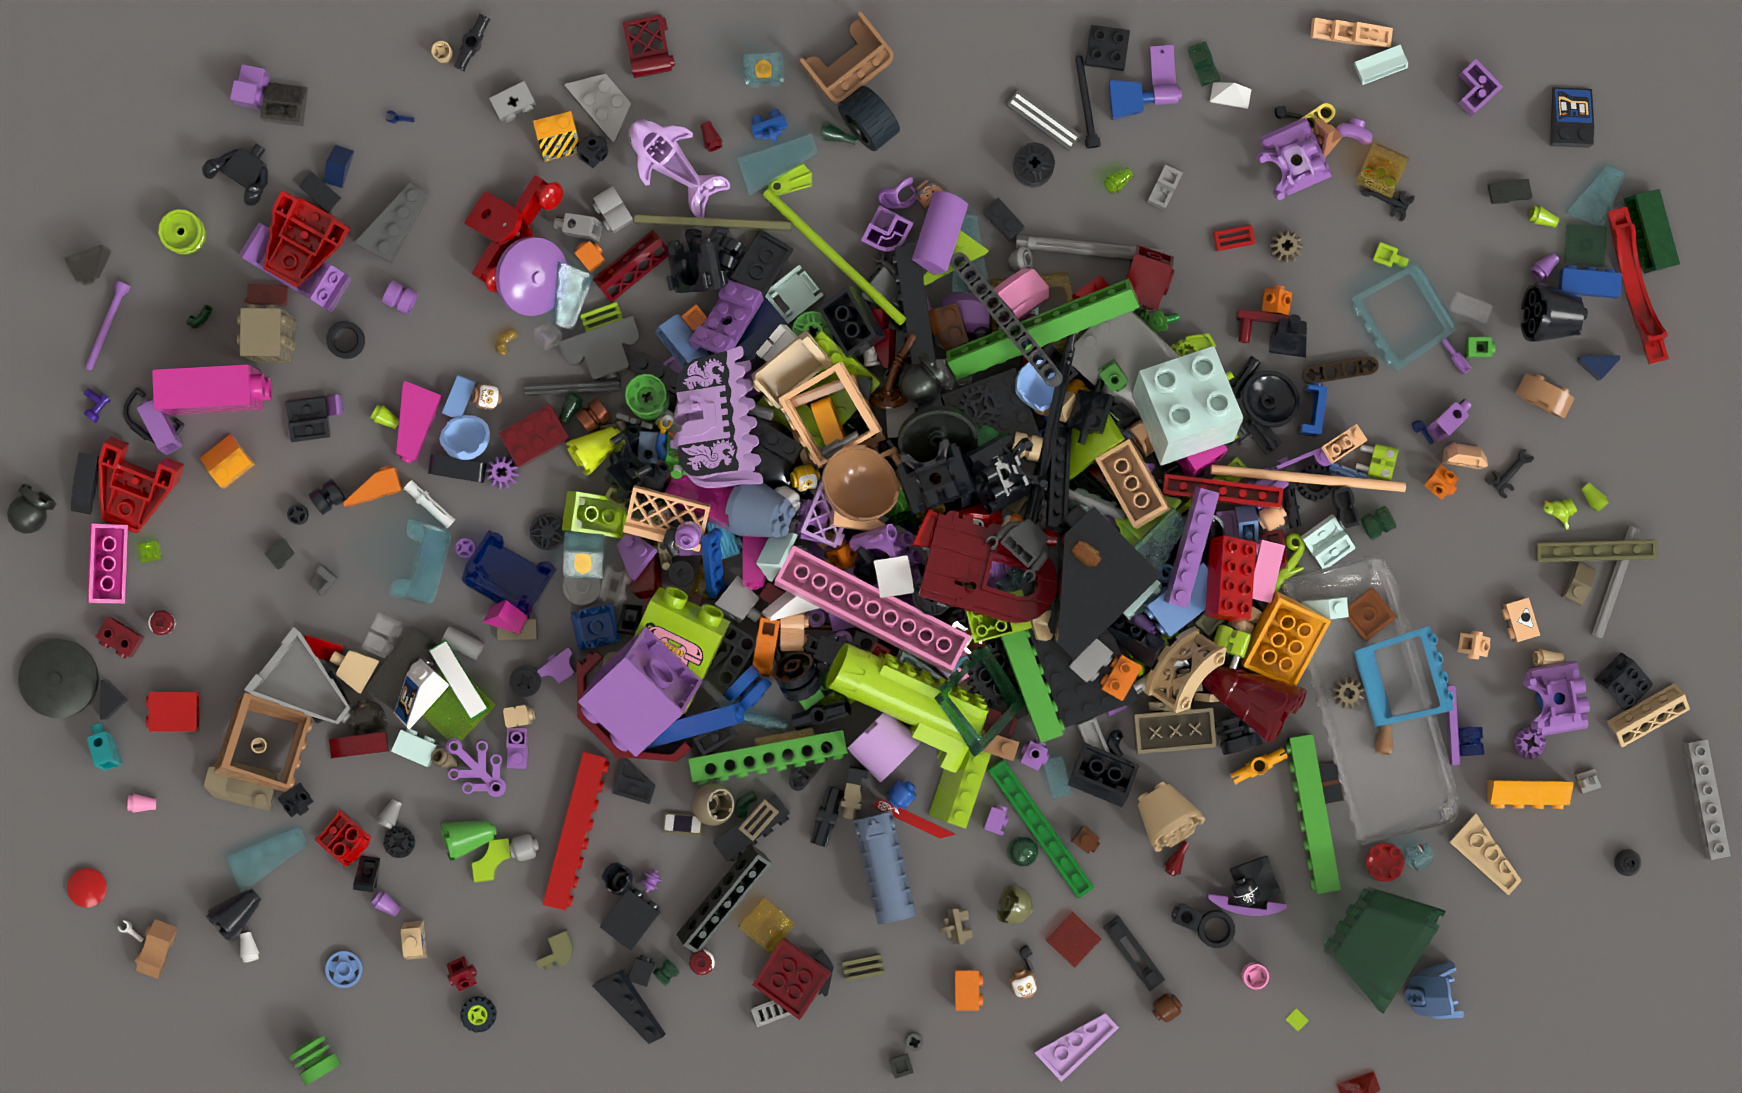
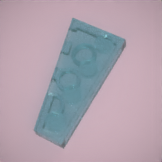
M298 827L226 857L240 892L246 891L308 844L301 827Z

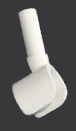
M123 921L127 924L125 930L118 926L120 932L129 933L140 942L144 940L132 929L131 922Z

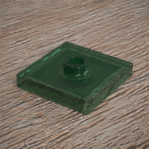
M1568 224L1564 264L1604 267L1607 227Z

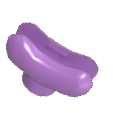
M1351 118L1349 123L1343 122L1336 127V130L1342 137L1356 139L1363 145L1370 144L1373 138L1371 131L1364 128L1366 122L1356 118Z

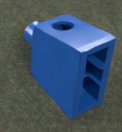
M1110 80L1108 83L1112 120L1142 113L1144 111L1143 103L1154 102V92H1142L1140 82Z

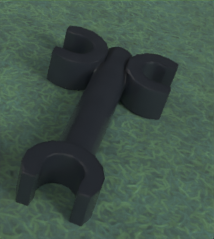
M1371 188L1370 192L1364 190L1361 192L1365 197L1372 195L1396 207L1392 210L1390 216L1393 217L1396 212H1400L1402 215L1400 218L1401 222L1406 217L1408 206L1415 199V196L1412 195L1409 201L1404 200L1405 191L1399 195V200Z
M1526 449L1519 452V459L1501 478L1500 474L1494 470L1492 474L1496 477L1495 481H1491L1489 478L1485 479L1488 485H1493L1499 490L1502 498L1508 497L1504 493L1505 488H1509L1511 491L1514 490L1511 484L1506 483L1525 463H1530L1534 459V456L1529 457L1528 460L1524 459L1523 454L1527 451Z

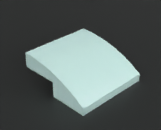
M1333 514L1301 536L1304 544L1323 571L1355 549L1349 536L1344 532Z

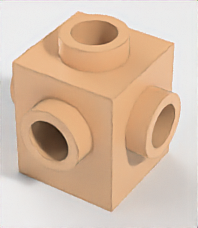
M1471 631V634H1460L1458 652L1468 654L1467 658L1479 660V656H1488L1490 638L1483 636V632Z

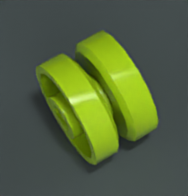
M177 209L170 211L162 218L159 224L158 234L161 242L166 248L179 255L196 253L202 248L206 240L204 223L199 217L187 210Z

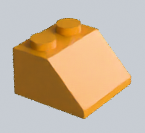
M229 434L200 457L209 474L224 489L255 465L232 434Z

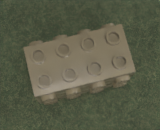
M250 304L246 305V308H241V313L237 315V323L240 325V333H237L240 356L253 363H293V351L296 350V339H293V331H296V319H293V316L288 311L278 307V305H266V308L258 307V305Z

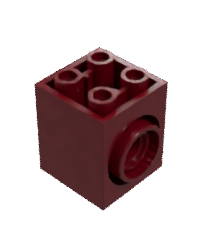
M1137 245L1125 280H1130L1138 302L1143 308L1158 310L1162 296L1167 295L1175 270L1172 269L1174 256Z

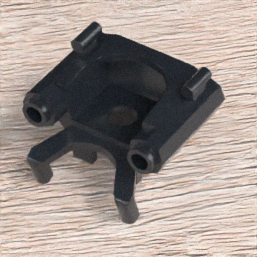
M714 227L709 237L700 239L701 243L699 244L696 243L695 237L701 238L702 231L687 229L685 238L690 251L684 252L683 243H680L679 240L668 242L666 249L672 274L666 276L669 291L675 290V293L704 292L722 289L724 285L728 284L726 273L729 271L728 269L721 270L717 252L724 250L723 246H716V239L718 234L727 236L729 228Z
M634 425L626 426L623 432L609 440L612 446H616L609 458L611 465L606 468L607 472L604 476L608 484L618 485L616 494L624 500L631 497L634 485L663 492L667 485L666 480L670 474L669 466L666 463H659L652 469L648 463L644 464L636 457L640 433ZM637 492L636 495L640 496L641 502L648 500L645 494Z
M1004 432L964 455L980 501L990 515L1030 494L1033 487L1032 484H1039L1041 487H1045L1048 484L1044 477L1027 475L1020 468L1019 457L1026 448L1032 447V442L1027 437L1022 438L1010 452L1009 448L1013 447L1015 440L1010 433L1006 434ZM1002 468H1005L1008 472L1005 480H1003L1000 472Z
M946 436L940 439L938 455L929 462H917L906 452L899 454L903 463L896 465L897 469L895 471L912 515L977 491L961 447L957 446L956 443L949 445L950 443ZM932 473H939L941 475V482L934 485L929 481Z

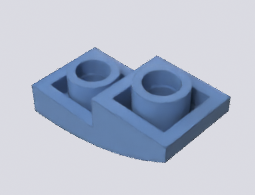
M457 375L442 414L452 418L462 416L476 382Z

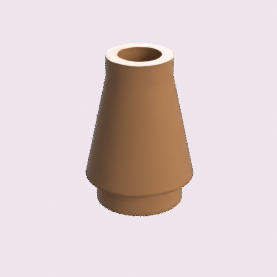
M1380 726L1374 748H1376L1375 753L1391 755V750H1394L1392 726Z

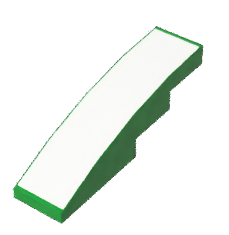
M445 640L430 649L429 651L471 720L489 710L461 662L454 654L448 641Z

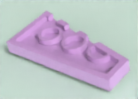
M1103 1013L1034 1053L1062 1082L1119 1027L1106 1013Z

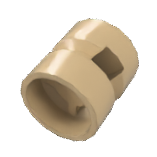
M1016 431L1015 443L1012 449L1022 438L1027 437L1032 442L1031 451L1024 450L1019 458L1021 459L1025 456L1029 461L1038 462L1043 437L1035 435L1028 437L1026 433Z
M1252 606L1251 620L1242 622L1229 621L1227 625L1237 631L1239 630L1251 635L1255 628L1253 624L1258 623L1263 613Z

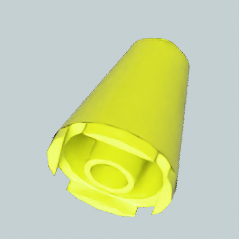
M608 427L566 443L567 446H570L567 450L577 467H583L582 473L585 476L591 474L613 452L616 445L612 446L609 440L620 433L617 428Z

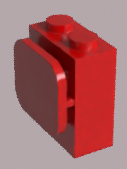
M149 692V696H146L145 704L146 708H149V716H146L145 725L146 728H149L148 732L200 731V692Z

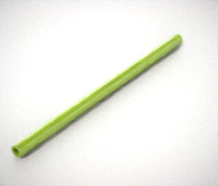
M770 189L763 193L765 199L899 325L905 322L906 317L777 195Z

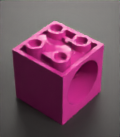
M1223 444L1176 461L1187 477H1194L1210 467L1211 464L1213 465L1221 460L1228 449Z

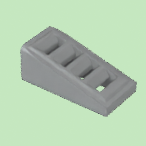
M773 1000L751 1007L757 1027L792 1014L788 1011L784 1012L783 1008L777 1004L780 1014L776 1015L773 1006L776 1003ZM768 1006H769L770 1011H771V1013H772V1017H770V1018H769L768 1013H767V1010H766V1007H768ZM762 1009L765 1018L764 1020H761L758 1012V1010Z

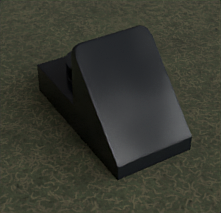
M360 857L353 890L373 892L374 888L377 887L380 858Z

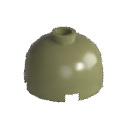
M1014 884L1004 889L998 903L1002 904L1001 911L997 910L998 920L1006 924H1021L1033 912L1031 896L1024 888Z

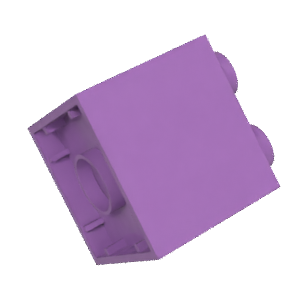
M645 626L599 669L578 702L582 705V713L590 722L595 724L600 722L611 733L610 738L618 749L622 751L629 750L637 757L684 713L701 685L702 680Z

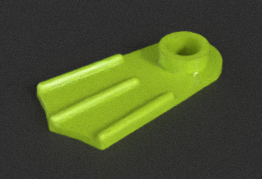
M802 163L773 178L768 184V189L779 196L811 187L812 172ZM775 183H779L781 185V188L779 190H775L773 188V185Z

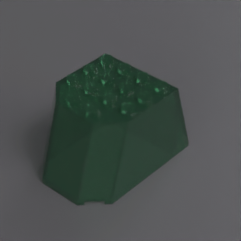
M1369 886L1367 889L1364 888L1354 905L1351 903L1345 911L1347 916L1343 921L1340 920L1334 929L1336 931L1334 936L1326 940L1324 952L1366 1002L1384 1014L1437 932L1439 925L1436 923L1439 916L1443 917L1446 911L1436 906Z

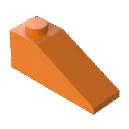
M391 465L379 468L380 472L372 475L343 502L344 507L354 506L403 491L397 468H391Z

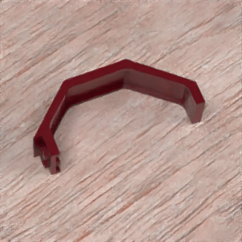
M590 652L583 659L584 664L577 660V718L616 757L677 762L692 748L688 742H685L673 754L642 751L637 757L629 750L622 751L613 744L610 735L599 724L590 722L584 716L581 710L582 705L578 702L587 689V675L604 659V656L600 652Z

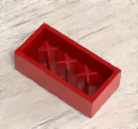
M1229 536L1210 538L1205 616L1233 622L1251 620L1257 542Z

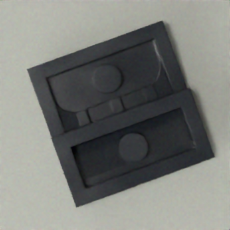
M325 396L286 401L291 442L330 437Z

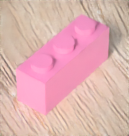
M1258 540V543H1256L1252 599L1267 603L1272 602L1285 545L1265 540Z

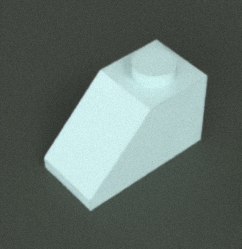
M1347 597L1301 601V604L1328 619L1349 617Z

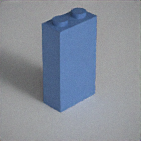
M1200 562L1188 608L1164 602L1168 584L1161 589L1157 596L1154 594L1143 603L1146 607L1144 612L1150 619L1154 618L1157 622L1155 626L1162 635L1165 633L1171 637L1205 610L1208 568L1203 562Z

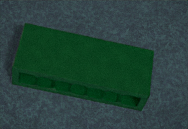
M1660 189L1624 198L1631 222L1636 228V245L1644 274L1680 265Z

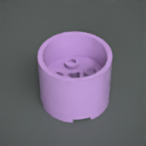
M882 713L847 749L879 782H882L922 741L912 737L909 727L903 721Z

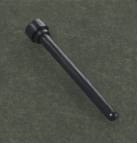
M1078 55L1075 61L1088 134L1085 146L1086 149L1097 148L1101 146L1100 137L1095 134L1083 57Z

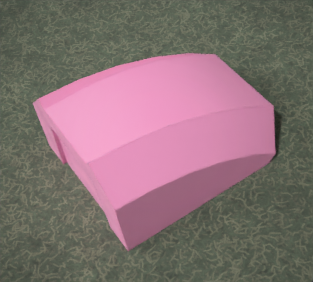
M1022 269L994 288V291L1019 322L1049 298V286L1034 269Z

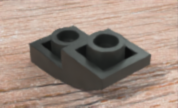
M1529 179L1511 180L1487 185L1491 204H1503L1533 198Z

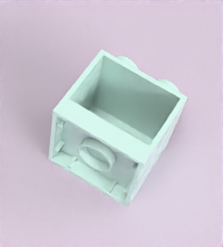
M1214 346L1140 370L1138 373L1132 397L1160 466L1235 440L1243 420V415Z

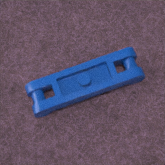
M719 528L712 529L709 534H705L701 538L706 592L712 599L717 597L719 592H724L728 587L723 576L720 546L722 532Z

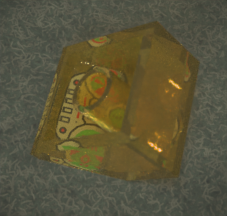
M1373 142L1355 183L1392 198L1409 157Z

